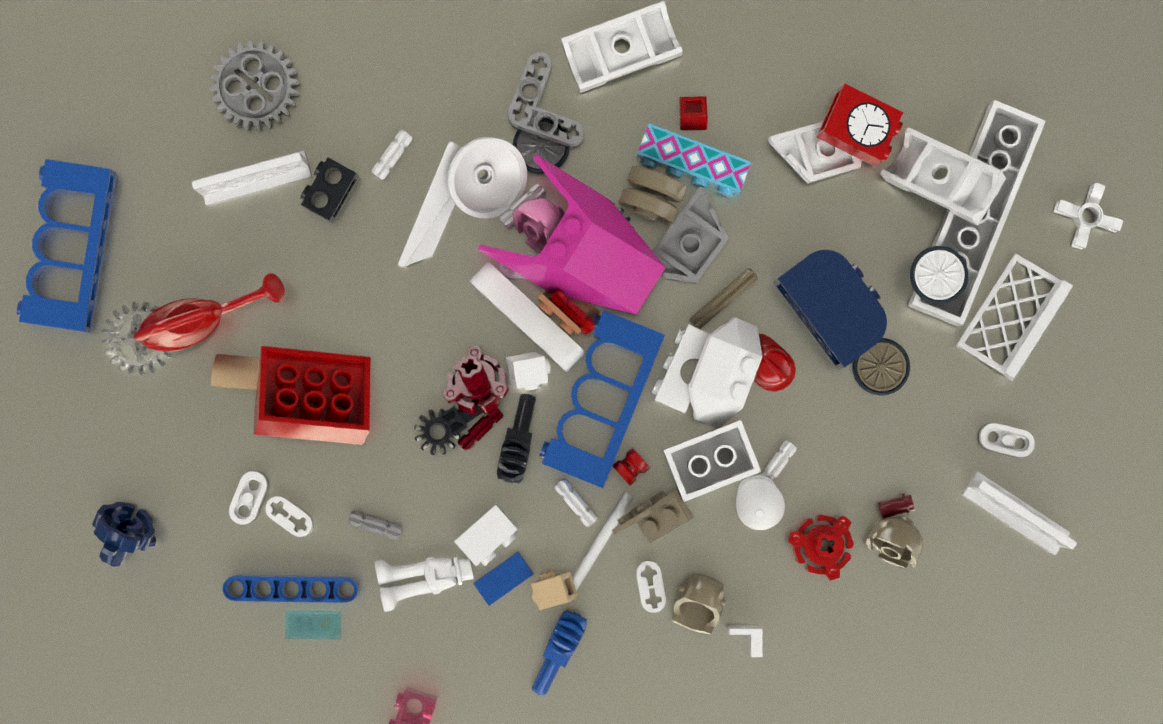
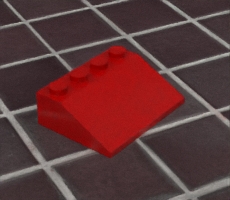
M261 346L253 435L363 445L370 431L371 357Z

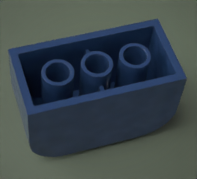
M819 250L808 255L773 283L839 370L855 361L882 339L887 328V317L883 307L878 302L881 299L880 295L872 286H866L861 279L864 277V274L855 263L851 265L838 252Z

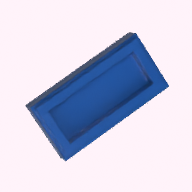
M517 552L473 584L488 606H490L534 575L521 554Z

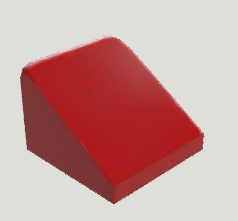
M707 96L679 97L680 130H706L708 123Z

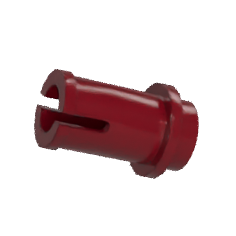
M903 493L901 494L902 497L878 502L882 519L903 513L910 515V512L915 510L911 495L905 496Z

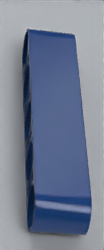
M235 575L226 579L222 590L225 597L231 601L347 603L358 597L361 587L358 580L350 576ZM234 580L241 582L243 585L241 595H235L231 591V583ZM261 581H267L271 586V592L267 596L260 594L258 591V584ZM288 581H293L298 585L299 591L296 596L287 594L285 586ZM318 581L326 586V593L321 597L313 592V585ZM343 582H349L353 585L354 593L352 596L346 597L342 595L340 586Z

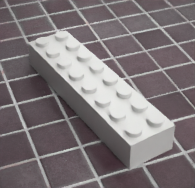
M996 100L988 105L969 156L1001 170L1006 179L978 226L946 209L931 246L949 247L963 257L968 268L967 286L956 300L946 304L929 303L921 299L913 291L907 305L908 307L957 327L964 325L1046 122L1045 120Z

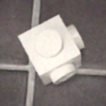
M535 351L505 357L509 384L516 389L534 390L540 388V384L548 383L547 374H550V364L548 359L541 353Z

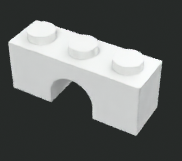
M689 324L685 330L680 328L674 341L678 345L674 355L668 354L663 366L667 370L663 380L658 378L652 390V393L656 395L654 401L685 414L691 400L688 389L689 385L681 377V367L688 360L699 361L707 337L710 335L709 333Z

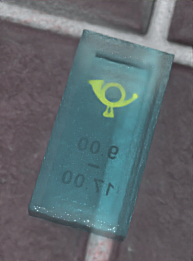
M285 611V639L340 640L341 611Z

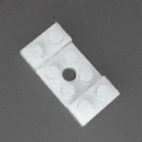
M664 1L561 38L563 49L580 93L650 65H658L680 57L683 54V50L671 26ZM617 40H627L630 44V49L626 53H618L614 48Z
M909 127L905 131L904 147L894 164L882 169L880 173L886 182L933 201L977 226L1006 179L1001 170ZM939 169H948V174L944 179H935V173Z

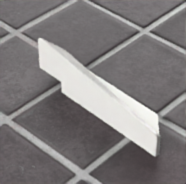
M451 141L447 145L399 259L398 266L401 268L434 256L456 206L449 193L447 179L450 164L462 147Z

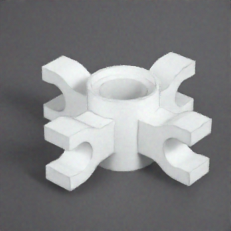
M1096 182L1094 185L1091 184L1086 202L1082 206H1076L1063 200L1056 202L1053 212L1073 218V222L1077 226L1070 247L1079 250L1086 248L1090 230L1095 226L1114 233L1121 230L1123 220L1104 215L1102 208L1099 206L1105 185ZM1084 209L1090 210L1093 213L1094 219L1092 223L1084 221L1082 217Z

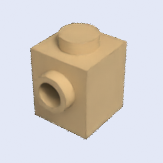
M550 571L539 575L540 580L531 584L532 599L538 605L539 611L578 598L570 571L558 575L555 574V571Z

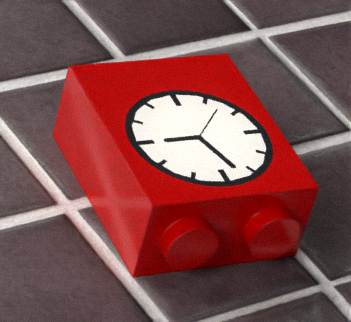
M845 83L837 89L816 138L875 166L882 162V160L886 161L892 151V146L889 144L893 136L896 137L903 126V122L900 120L904 112Z

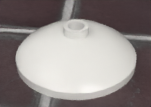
M496 137L475 139L462 147L450 164L447 179L449 193L455 204L468 215L483 219L500 216L509 211L510 207L524 193L527 183V167L524 158L516 147L503 139ZM484 169L485 174L482 177H478L479 171Z

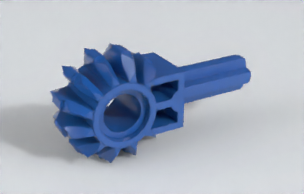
M566 610L560 616L543 653V657L546 659L532 685V690L536 694L543 696L547 694L560 666L566 667L570 657L576 650L587 626V619L581 617L580 614Z

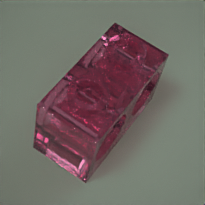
M407 687L404 693H398L394 708L399 710L396 720L390 719L389 724H430L438 697ZM418 699L422 703V710L418 713L411 712L408 708V701Z

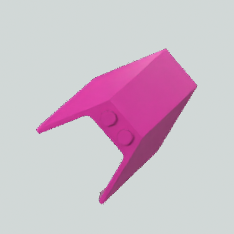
M536 154L533 158L567 200L568 209L538 256L532 257L486 245H480L478 250L550 293L559 289L567 298L637 314L666 267L611 200Z

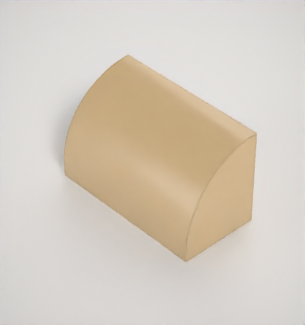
M217 354L213 363L210 386L257 390L260 357Z

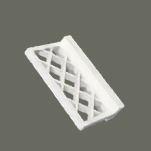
M303 150L191 182L193 189L203 195L206 206H211L310 179L312 174L306 152Z
M1015 253L957 343V346L999 371L1004 377L1013 382L1070 293L1073 285L1065 280L1061 281ZM1016 262L1027 268L1029 278L1013 281L1011 270ZM1032 271L1038 274L1039 276L1033 277ZM1007 276H1009L1010 282L1004 283ZM1046 279L1054 284L1049 293L1037 296L1034 281ZM1030 282L1033 297L1018 300L1015 285ZM1011 286L1015 301L999 304L997 298L998 290ZM994 298L995 305L989 306ZM1045 298L1042 305L1040 306L1039 299ZM1035 300L1037 308L1035 316L1022 318L1019 304ZM1016 305L1019 319L1003 323L1000 308ZM997 309L1000 324L984 327L982 320L984 312ZM1031 321L1025 330L1024 322ZM980 322L981 328L974 329L977 323ZM1020 323L1022 336L1020 339L1008 341L1005 327ZM1001 328L1004 343L989 346L985 331ZM982 332L985 347L973 349L965 344L970 334ZM1016 344L1013 350L1010 352L1009 345ZM1005 346L1008 358L1003 366L992 360L990 350ZM986 351V352H987V356L983 355V354L980 353V352Z
M979 472L974 474L961 494L1053 555H1056L1061 547L1073 550L1077 544L1076 541L1068 537L1070 534L1068 530Z

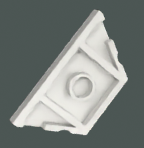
M823 121L768 138L769 143L807 184L861 167L862 160L816 138Z

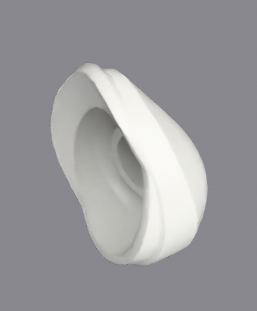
M764 475L750 476L741 481L738 486L736 510L739 518L747 527L764 530L773 527L782 519L785 510L784 499L775 483L769 477Z

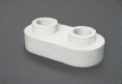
M989 423L983 426L979 432L980 444L990 451L1014 457H1026L1032 453L1035 447L1033 436L1028 431L998 423ZM990 432H995L997 435V439L994 442H990L988 439ZM1018 438L1023 441V446L1020 449L1015 447V440Z
M251 471L244 474L240 479L229 507V515L235 523L241 525L249 524L257 517L268 489L267 478L262 473ZM252 480L259 482L257 490L251 489L250 482ZM243 505L249 508V513L246 516L240 513V508Z

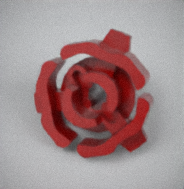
M817 515L816 521H826L832 526L826 524L817 525L804 535L805 529L814 523L810 518L805 519L796 532H790L788 543L793 545L796 562L800 564L805 563L800 551L801 546H803L804 553L811 562L824 566L815 568L806 564L805 569L807 572L820 575L825 574L829 581L840 578V569L851 559L850 553L845 552L843 554L844 539L842 535L845 538L846 549H851L854 546V542L848 529L852 522L844 515L838 519L826 515ZM822 540H830L831 542L826 550H820L819 548L823 545Z

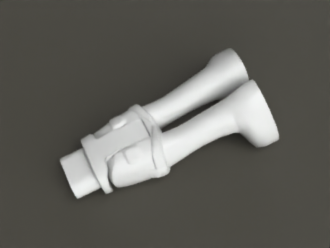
M431 556L426 561L404 566H390L385 560L375 561L379 585L416 576H425L423 581L380 588L384 612L395 609L397 602L402 599L427 593L440 594L442 590L454 585H462V581L474 579L469 558L457 560L456 556L452 560V558L436 559Z

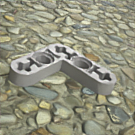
M543 52L533 53L527 60L508 110L509 122L517 129L567 147L578 146L584 137L583 127L579 122L538 107L551 74L552 63L547 54ZM540 60H543L546 69L541 68L538 73V79L534 78L536 69L533 63H539ZM527 84H534L538 88V92L533 97H526L522 93L523 87ZM518 99L526 103L524 112L527 118H521L520 121H516V115H514V112L519 113L522 108V102H518ZM542 118H550L554 122V126L549 131H542L538 127L539 121ZM561 122V128L566 131L576 128L578 137L573 136L569 140L567 139V134L559 131V136H556L558 123Z

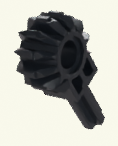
M521 394L513 428H507L497 466L498 479L505 480L504 482L520 483L525 474L532 440V433H529V428L536 398L530 394Z
M470 401L475 403L478 410L475 415L461 411L460 408L456 410L455 406L445 412L444 409H440L436 418L432 409L429 410L430 420L421 415L419 420L425 424V427L421 425H415L414 430L423 432V434L415 436V441L423 439L426 441L421 445L420 449L424 451L428 445H431L430 455H435L436 447H439L441 454L445 455L446 448L444 444L454 449L456 445L449 438L460 439L461 435L459 433L468 428L466 423L482 414L478 405L479 401ZM432 426H442L445 430V436L438 440L432 438L429 432Z

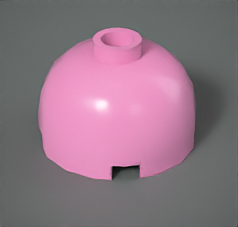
M542 198L532 199L520 205L513 212V221L519 234L524 231L528 239L525 242L536 252L541 253L565 213L558 204H553Z

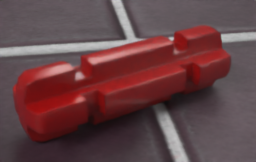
M557 289L551 294L549 300L557 308L559 307L576 325L578 324V327L584 334L587 335L594 329L595 323L589 316L585 317V313L572 300L567 299L561 290Z

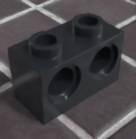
M327 157L325 162L320 161L314 171L316 178L311 186L307 185L300 199L303 200L301 205L304 208L333 223L359 175ZM334 170L340 171L341 180L336 184H330L328 182L329 173ZM320 194L327 195V204L322 208L315 207L314 200L316 196Z

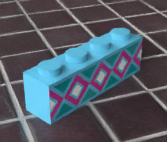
M650 123L647 126L637 152V158L641 159L640 163L647 167L655 169L656 165L666 168L665 173L677 178H681L682 175L692 178L691 183L703 188L711 185L718 188L717 193L731 198L733 194L739 195L751 162Z

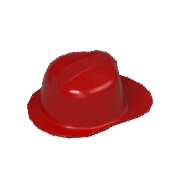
M759 334L762 360L753 381L767 391L776 392L784 390L795 378L796 367L794 360L772 338L765 334Z

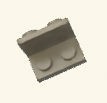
M677 489L669 494H666L663 490L649 501L641 503L629 513L619 518L617 521L620 525L615 527L612 532L615 535L637 522L649 542L652 543L690 521L694 516L685 502H683Z

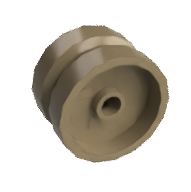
M632 166L627 181L638 190L632 188L623 189L618 204L648 219L674 224L679 210L668 201L682 202L688 187L666 175L646 168Z

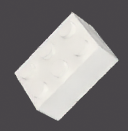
M741 420L662 450L683 502L761 472Z

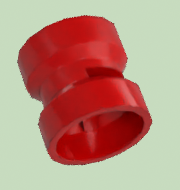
M633 448L626 453V457L622 461L618 460L612 465L629 486L636 481V477L640 473H645L650 469L649 465Z

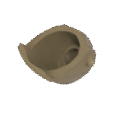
M693 573L685 581L684 585H680V592L674 604L672 621L687 629L710 635L719 622L723 606L725 607L727 602L724 600V584L709 576Z

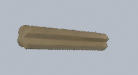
M750 268L746 269L690 318L691 324L695 328L701 329L758 279L756 273Z

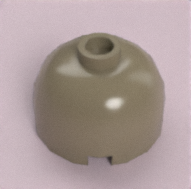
M904 516L899 518L889 517L875 524L866 540V545L871 552L873 548L880 551L881 553L878 557L892 565L907 568L908 564H912L913 568L920 558L923 549V538L911 519Z

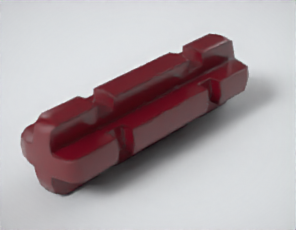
M495 408L487 413L485 417L482 416L468 430L469 433L467 435L464 434L458 440L460 447L465 451H469L475 445L474 442L476 440L479 441L493 427L495 422L497 423L503 418V413L498 408Z

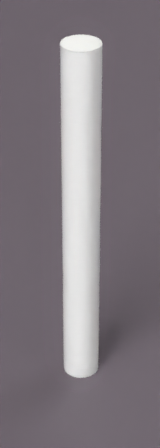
M627 492L623 493L574 573L572 579L576 591L611 536L612 530L617 526V520L623 516L634 497Z

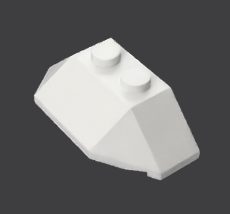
M733 317L728 323L720 326L708 335L688 387L691 405L694 410V420L719 428L743 409L762 360L757 326Z

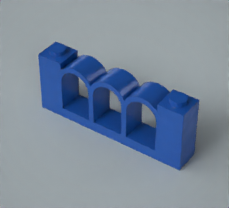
M45 159V164L40 167L39 181L46 190L40 196L38 209L46 224L38 228L32 239V249L40 262L35 263L28 271L26 287L30 295H23V299L18 302L17 316L20 317L19 322L86 333L91 332L116 172L112 169ZM61 193L95 196L90 227L57 222L52 217L50 211L52 200ZM56 230L89 234L84 265L51 260L44 250V243L48 235ZM49 268L83 271L78 303L49 299L43 296L38 288L40 275Z
M603 310L601 316L596 314L593 321L595 323L593 337L598 340L591 344L586 354L585 361L590 374H585L577 379L572 387L571 398L576 409L568 411L561 417L557 426L558 440L552 438L550 443L545 441L539 457L543 458L541 464L601 488L605 485L665 336L662 333ZM610 344L644 357L632 387L601 375L594 369L591 357L596 348L600 345ZM594 379L629 392L618 422L581 407L577 400V391L582 383ZM574 415H583L615 428L603 458L573 447L566 442L562 430L568 418Z

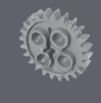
M249 40L245 49L240 43H237V52L228 48L227 50L230 55L228 58L219 56L223 62L222 66L213 65L218 71V75H210V79L216 82V85L210 86L209 89L212 92H217V94L211 99L213 102H221L216 108L217 111L223 112L227 110L224 115L227 121L234 116L233 124L235 126H238L243 121L245 129L248 130L251 123H254L255 128L260 130L261 122H264L270 128L271 119L274 118L278 123L281 122L278 114L289 115L285 108L286 105L295 106L290 96H297L299 94L295 89H292V86L298 85L299 81L291 78V76L295 75L297 71L295 68L287 69L292 63L291 60L288 58L281 61L284 57V52L280 50L274 54L275 47L272 44L265 50L263 41H260L257 48H255L253 42ZM250 61H259V68L255 72H247L246 66ZM239 69L253 82H257L266 93L273 97V101L269 102L257 90L251 89L250 85L238 76L235 71ZM271 78H279L280 85L277 89H267V82ZM233 81L241 82V89L237 93L229 92V85ZM255 98L262 99L261 108L251 111L249 108L250 102Z

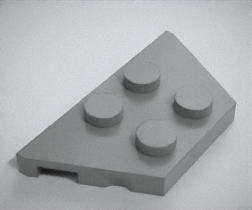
M699 186L675 219L674 224L669 227L653 249L655 255L666 267L660 276L661 278L697 283L729 240L724 227H722L714 208H712L701 186Z

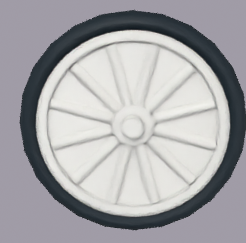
M929 247L921 251L911 265V285L916 294L929 303H950L956 300L967 286V264L957 251L949 247Z

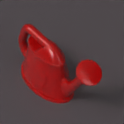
M269 273L265 275L262 286L258 290L223 304L212 300L196 298L181 299L167 303L152 311L143 320L139 330L134 333L133 338L136 342H142L146 347L156 351L170 352L190 348L207 339L216 330L222 315L261 298H269L273 302H281L285 297L284 285L277 275Z

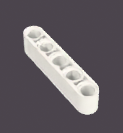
M487 262L470 280L471 284L566 372L586 353L490 262Z

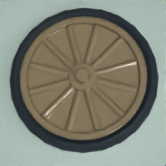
M882 338L875 346L853 361L855 380L865 391L874 395L883 396L895 393L903 387L910 373L908 354L900 344L891 339Z

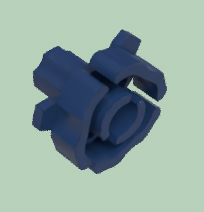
M115 502L114 504L102 505L92 525L95 527L94 534L104 543L99 555L102 562L113 567L120 566L121 562H124L127 552L136 553L137 548L145 551L147 547H155L156 537L154 535L155 529L152 525L153 519L145 510L139 509L132 520L131 516L135 506L131 503Z

